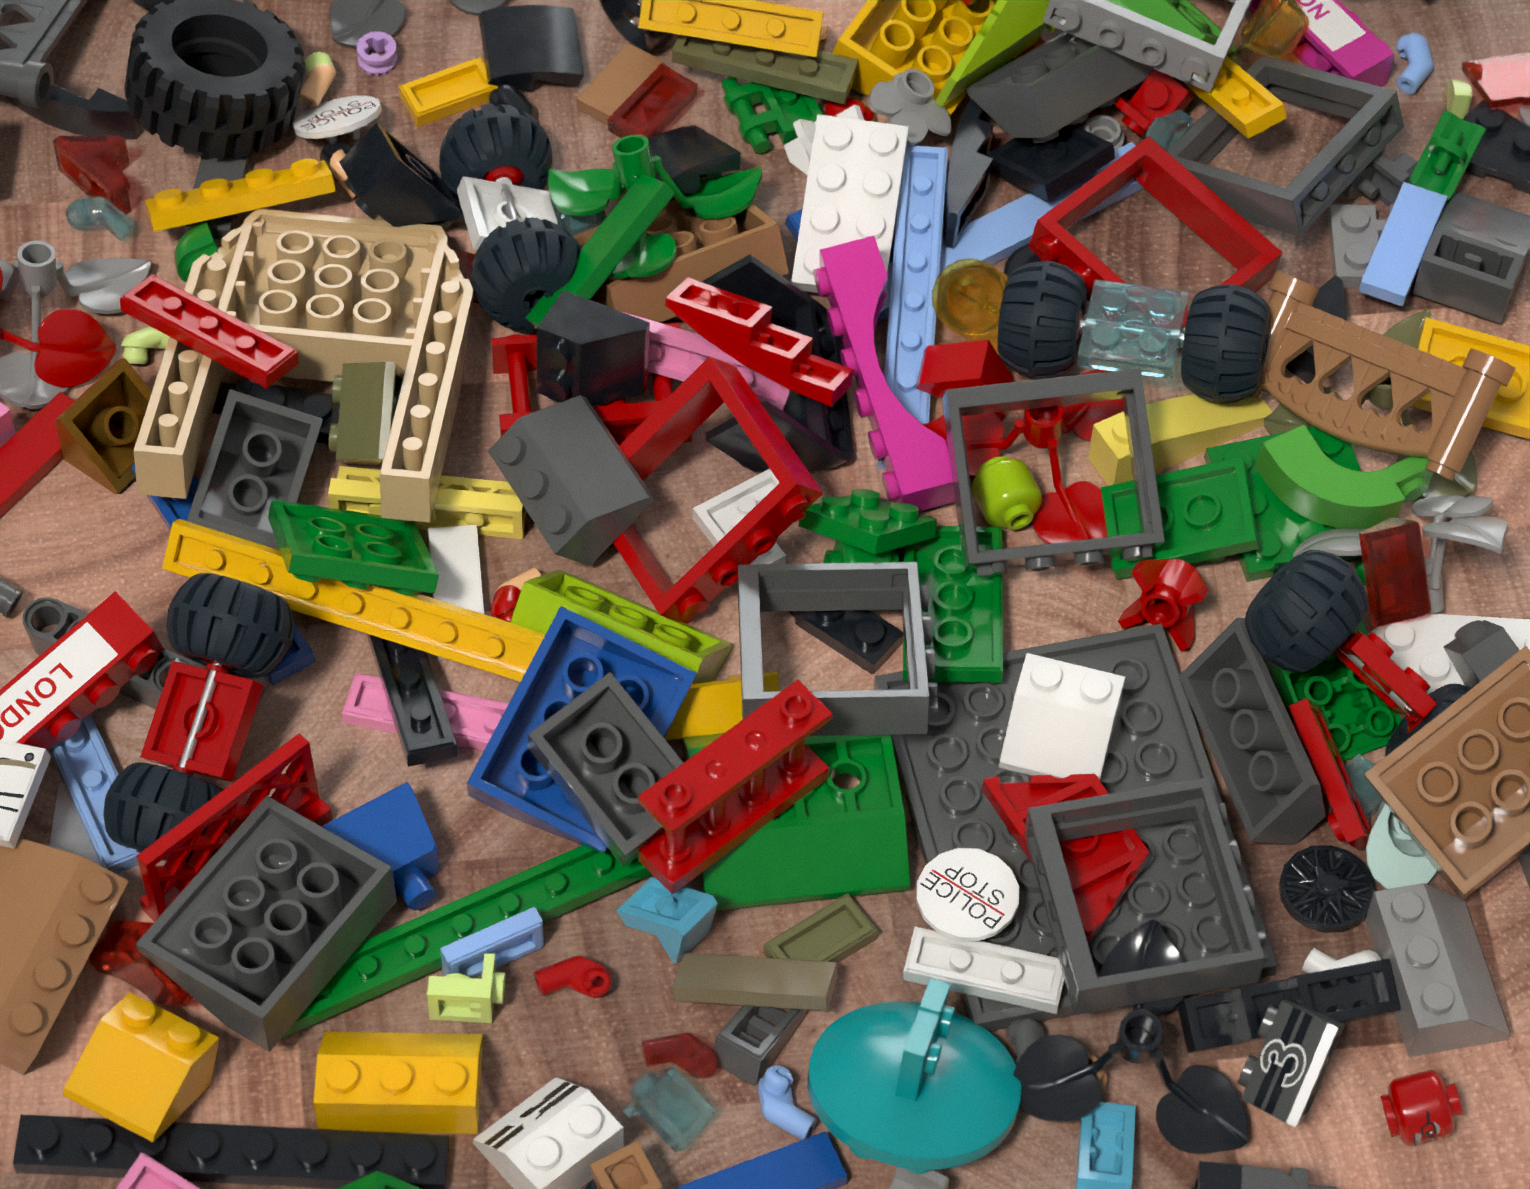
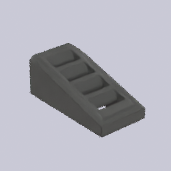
M742 1006L716 1036L712 1057L713 1063L747 1083L756 1085L760 1078L764 1076L766 1070L773 1064L809 1010L790 1009L786 1013L779 1008ZM757 1015H759V1016H761V1017H763V1018L769 1020L770 1022L776 1024V1026H774V1025H772V1024H770V1023L764 1021L763 1019L757 1017ZM747 1031V1032L753 1034L754 1036H756V1037L762 1039L763 1042H761V1041L755 1039L754 1037H752V1036L746 1034L745 1032Z

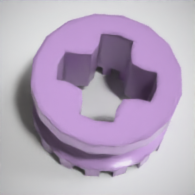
M370 32L358 40L356 45L358 66L362 72H367V75L370 76L374 73L375 77H378L379 73H382L384 76L387 71L391 73L392 68H396V63H398L396 42L392 36L383 32ZM374 50L378 53L384 52L385 55L380 56L379 54L373 52Z

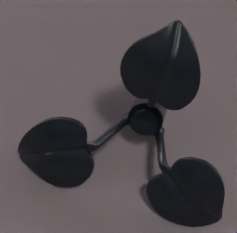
M1154 919L1143 923L1127 933L1113 947L1103 963L1100 977L1184 963V961L1167 938L1160 923ZM1184 996L1118 1007V1009L1133 1008V1012H1130L1123 1018L1117 1033L1116 1043L1111 1044L1108 1050L1091 1064H1089L1088 1053L1080 1042L1064 1035H1049L1038 1039L1024 1051L1013 1073L1021 1083V1100L1019 1104L1021 1111L1040 1120L1068 1123L1086 1117L1098 1106L1102 1098V1088L1093 1074L1102 1070L1115 1056L1121 1055L1123 1059L1134 1064H1141L1152 1060L1155 1062L1163 1085L1170 1091L1157 1104L1156 1122L1159 1132L1171 1146L1190 1154H1209L1240 1149L1246 1144L1248 1139V1123L1245 1109L1236 1090L1225 1076L1210 1067L1202 1065H1192L1186 1068L1179 1077L1177 1084L1170 1076L1164 1060L1165 1054L1158 1048L1162 1039L1163 1028L1155 1015L1170 1012L1181 1003Z

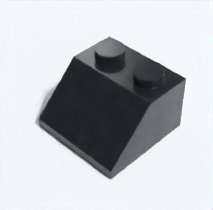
M377 122L340 161L348 177L344 183L358 197L355 200L356 205L373 220L381 216L392 226L456 220L463 214L442 176Z
M563 290L537 327L536 393L544 395L555 402H563L581 395L586 397L592 406L643 394L648 384L650 322Z

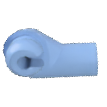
M1416 32L1401 36L1396 45L1397 50H1403L1399 56L1403 59H1408L1409 63L1396 80L1397 87L1406 94H1413L1434 68L1429 43L1423 35Z
M771 1066L766 1070L764 1077L760 1078L757 1089L764 1118L801 1140L809 1138L815 1129L818 1119L794 1106L790 1087L793 1077L790 1071L782 1066Z

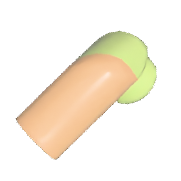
M322 52L313 53L305 59L304 71L307 80L301 89L299 100L311 108L318 107L337 74L330 56Z

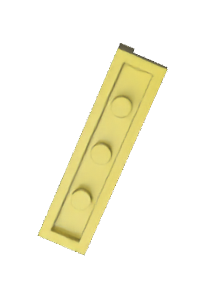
M339 466L337 478H331L328 491L329 507L381 515V470ZM441 475L430 523L415 521L418 530L477 524L478 535L523 539L527 510L506 481Z

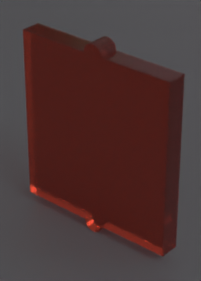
M1530 52L1508 56L1493 55L1492 58L1462 62L1463 73L1491 109L1518 104L1530 105Z

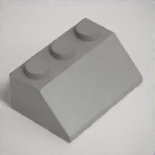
M1425 883L1374 891L1365 924L1374 951L1382 960L1390 959L1401 1010L1395 1011L1394 1014L1408 1057L1509 1040L1510 1032L1465 900L1462 901L1459 897Z

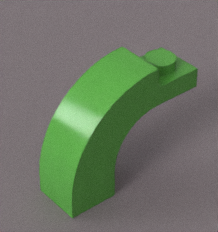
M1305 424L1263 442L1255 464L1256 469L1270 490L1285 505L1311 521L1333 528L1373 529L1396 522L1404 502H1410L1422 496L1429 489V483L1433 476L1432 472L1425 469L1429 461L1426 457L1411 456L1381 470L1360 472L1344 468L1330 460L1322 452Z

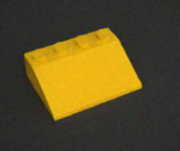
M867 0L838 39L832 54L858 60V72L852 88L861 94L869 96L877 83L891 82L898 73L904 72L907 69H917L931 79L934 85V93L932 95L933 99L936 100L998 0H976L969 6L961 0ZM967 91L943 106L948 112L949 117H951L966 96Z

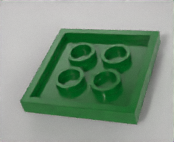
M1314 426L1307 428L1319 448L1330 460L1344 468L1361 472L1351 443L1333 437ZM1283 433L1209 447L1204 455L1206 464L1243 456L1247 467L1260 549L1237 554L1246 582L1272 577L1274 564L1289 562L1293 559L1294 551L1305 539L1318 532L1335 529L1311 521L1290 509L1270 490L1256 469L1255 464L1263 442ZM1381 527L1367 529L1377 531L1378 539H1385ZM1377 550L1367 555L1370 557L1383 553ZM1362 555L1338 557L1344 561L1360 559Z
M271 500L268 520L288 573H292L296 578L308 582H319L322 578L341 580L345 585L357 589H367L371 585L390 587L396 593L408 596L418 595L419 591L435 593L439 574L415 521L387 519L375 514Z

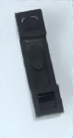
M0 44V50L10 49L9 47ZM53 85L50 100L44 108L22 105L19 98L5 96L10 102L30 116L48 125L74 134L108 140H137L142 134L140 120H137L128 106L129 101L101 88H98L88 100Z

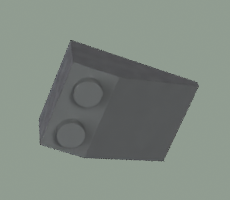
M230 389L187 521L279 550L268 520L271 500L297 503L323 419Z

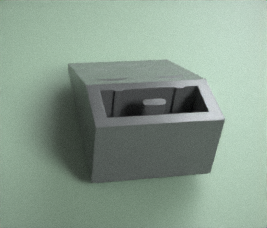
M1456 191L1437 223L1422 257L1413 294L1501 324L1530 255V215Z

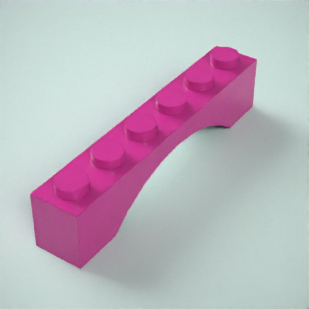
M874 235L820 249L819 268L813 270L815 285L820 297L828 296L831 309H827L829 327L833 337L841 335L845 349L840 350L842 365L854 369L853 376H855L859 388L854 391L856 407L861 418H869L873 431L868 432V440L874 459H883L887 472L882 473V482L888 500L915 505L919 508V511L955 502L950 457L945 439L922 425L902 406L890 390L879 367L874 346V333L878 316L887 299L888 274Z

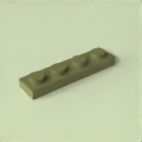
M678 35L672 50L673 63L841 104L846 103L858 72L857 59L820 50L818 51V57L685 35Z

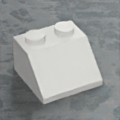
M1027 653L1013 700L999 767L1032 776L1052 775L1056 778H1065L1070 774H1096L1100 780L1120 708L1125 677Z

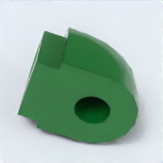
M207 222L188 230L179 239L174 251L177 274L186 283L194 261L203 254L211 256L215 251L219 253V248Z

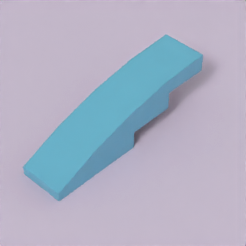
M1100 1102L1090 1114L1081 1118L1075 1189H1131L1136 1106Z

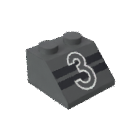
M1287 999L1282 1000L1279 1009L1269 1006L1258 1032V1035L1266 1038L1258 1058L1252 1055L1248 1056L1237 1083L1246 1087L1241 1099L1297 1128L1303 1124L1345 1024Z

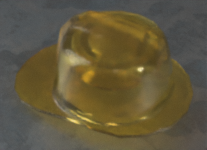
M1263 0L1248 23L1236 35L1227 56L1234 55L1243 47L1263 57L1278 59L1290 54L1306 31L1309 19L1296 0Z
M974 258L961 259L948 265L937 277L932 289V306L938 319L948 328L970 341L989 340L994 349L998 351L1000 308L1004 288L1009 276L992 265Z

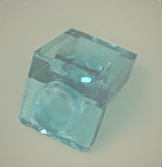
M674 1066L657 1074L652 1070L644 1073L628 1090V1093L633 1098L622 1109L629 1118L639 1114L674 1152L682 1150L717 1113Z

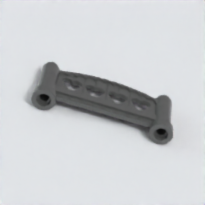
M0 0V22L4 20L3 14L8 11L20 12L31 21L0 26V38L12 47L0 50V95L19 98L20 103L26 106L44 108L47 105L53 91L54 71L50 63H45L46 58L49 57L55 45L58 44L64 32L67 31L87 0Z

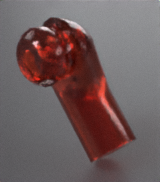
M680 1033L641 1041L646 1067L672 1062L693 1077L706 1078L716 1070L718 1065L716 1052L691 1033Z

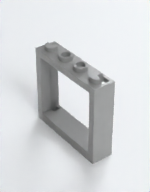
M1050 0L1042 22L1210 92L1252 0H1228L1234 3L1215 46L1107 0Z

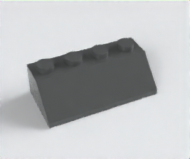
M1063 32L972 83L966 89L968 96L1012 138H1032L1034 143H1042L1058 137V130L1087 120L1089 118L1088 113L1095 108H1103L1116 103L1119 94L1139 89L1154 69L1075 35Z
M1237 617L1178 677L1250 841L1295 845L1326 817L1320 783L1261 654L1250 641L1245 626V618Z

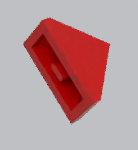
M989 340L929 345L923 353L916 389L943 398L947 389L1013 382V377ZM1006 412L994 413L1001 421L1006 417Z

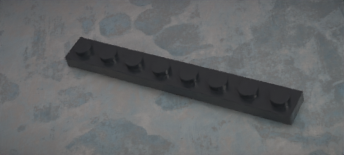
M20 1115L13 1166L15 1173L124 1178L139 1155L144 1153L185 1180L192 1182L338 1189L379 1171L421 1189H445L449 1136L173 1122L154 1142H151L109 1119Z

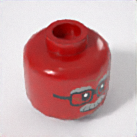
M1434 1070L1395 1078L1388 1085V1094L1380 1096L1391 1137L1400 1136L1403 1143L1408 1146H1415L1451 1136L1454 1131L1453 1117L1463 1114L1455 1083L1444 1085L1441 1076Z

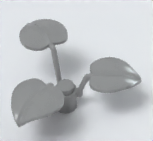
M29 241L18 249L17 260L13 262V267L8 262L0 259V268L3 276L0 299L9 300L19 282V286L27 295L31 296L32 342L39 343L38 328L41 324L40 298L51 293L57 284V279L66 295L70 297L79 295V303L87 311L100 314H115L123 312L121 311L120 297L148 277L151 270V261L131 258L86 260L73 265L64 274L63 263H56V251L52 245L44 241ZM32 351L31 355L15 352L0 358V397L17 407H26L28 409L43 408L60 391L66 394L70 387H55L47 384L36 375L34 362L38 352Z
M1431 496L1420 499L1411 506L1414 515L1434 517L1433 523L1422 527L1423 535L1431 537L1429 558L1407 561V569L1402 572L1388 541L1378 539L1377 531L1367 529L1335 528L1318 532L1300 543L1293 553V558L1308 550H1321L1336 556H1358L1378 550L1383 553L1392 572L1393 586H1403L1404 611L1417 615L1433 614L1444 609L1441 568L1446 539L1479 546L1501 554L1504 538L1508 532V521L1498 517L1480 516L1492 508L1493 500L1491 497ZM1448 517L1454 518L1450 522H1445Z

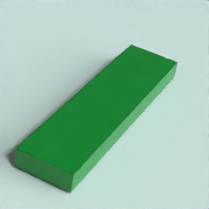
M642 173L581 248L582 251L575 263L571 280L552 294L553 296L547 298L543 295L525 319L537 329L563 290L590 300L674 197L675 192L665 182Z

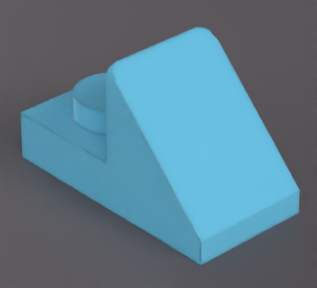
M651 877L616 911L625 926L656 935L674 964H678L682 960L684 953H689L710 932L717 901L713 895L682 887L674 894H671L656 878Z

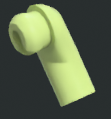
M151 326L128 334L121 344V347H124L123 358L129 364H146L149 357L148 348L166 349L169 336Z

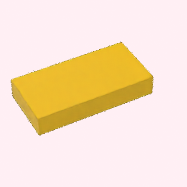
M481 57L398 87L399 97L416 126L420 127L489 102L490 92L498 89L499 86L488 84L485 63Z

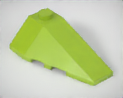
M998 0L934 103L941 107L945 106L967 91V86L996 71L1033 46L1045 28L1053 33L1056 27L1042 22L1050 0Z

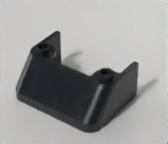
M751 254L702 281L705 284L771 306L770 323L812 337V355L842 365L840 336L833 337L831 333L827 309ZM792 390L789 392L783 410L778 409L766 400L761 403L807 470L833 469L852 459L854 449L847 391L832 407ZM735 417L705 433L707 442L738 461L743 467L756 473H762L770 469Z

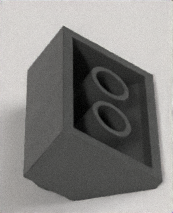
M581 395L520 417L488 450L555 555L589 566L655 500L588 399Z
M609 672L528 734V749L621 865L625 867L638 857V849L665 830L638 803V796L684 762L616 678Z

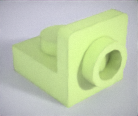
M484 954L482 979L470 978L459 973L447 974L444 977L429 976L427 990L429 1020L492 1023L494 1004L504 1003L506 974L504 972H496L495 954Z

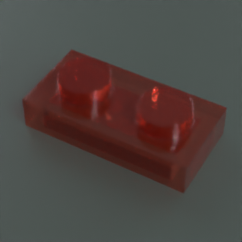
M660 64L607 119L608 131L620 138L629 135H642L648 139L662 133L697 97V83Z

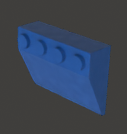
M560 606L467 781L468 796L511 818L604 854L608 847L528 749V734L611 672L658 732L665 738L697 673Z

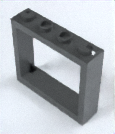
M1262 55L1246 72L1276 98L1351 119L1286 188L1207 165L1239 132L1212 107L1167 152L1246 221L1301 237L1404 128L1397 91Z
M1141 368L946 390L942 403L964 571L977 570L978 577H993L1006 574V567L1026 565L1027 572H1038L1054 569L1056 567L1055 561L1074 559L1075 566L1100 564L1104 562L1105 555L1123 554L1124 561L1142 560L1153 557L1152 550H1158L1165 542ZM1122 399L1140 533L979 551L962 416Z
M917 562L738 565L742 720L780 693L763 691L760 612L902 610L908 689L811 691L833 713V718L810 736L928 734V713L938 712L937 682H928V679H934L935 654L934 648H925V645H931L932 623L931 615H922V612H928L929 592L928 586H919Z
M1209 777L1028 808L1024 836L1074 1015L1259 982L1263 964L1269 960L1265 948L1267 937L1263 930H1256L1252 917L1255 914L1253 892L1248 884L1242 885L1238 872L1241 869L1239 847L1234 839L1228 840L1224 827L1227 824L1225 803H1220L1219 797L1215 798ZM1192 819L1233 954L1097 978L1059 841Z

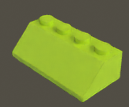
M561 569L524 582L510 622L546 634L560 606L697 673L693 684L713 682L733 646L728 641L686 623L660 616L656 610Z

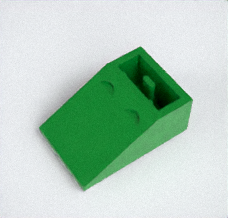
M1362 619L1353 633L1359 631L1368 636ZM1333 654L1316 667L1304 672H1293L1279 668L1263 658L1291 722H1294V718L1288 706L1305 698L1314 702L1322 711L1343 761L1387 745L1391 734L1401 722L1399 714L1394 713ZM1306 749L1305 752H1306V754L1308 755L1309 759L1311 760V758H1310V756H1309V753H1308V751H1307V749Z

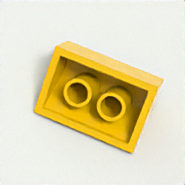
M325 1031L317 1054L313 1104L317 1128L323 1130L383 1133L478 1134L483 1034Z

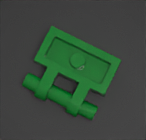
M728 77L721 83L725 93L723 100L728 111L736 115L740 123L738 130L744 142L751 144L754 152L757 154L764 153L770 148L771 144L766 136L767 134L777 131L782 143H789L798 138L793 125L795 121L803 119L814 123L816 122L817 114L823 115L812 96L755 82L740 85L738 79L734 77ZM762 102L766 112L755 114L752 105Z

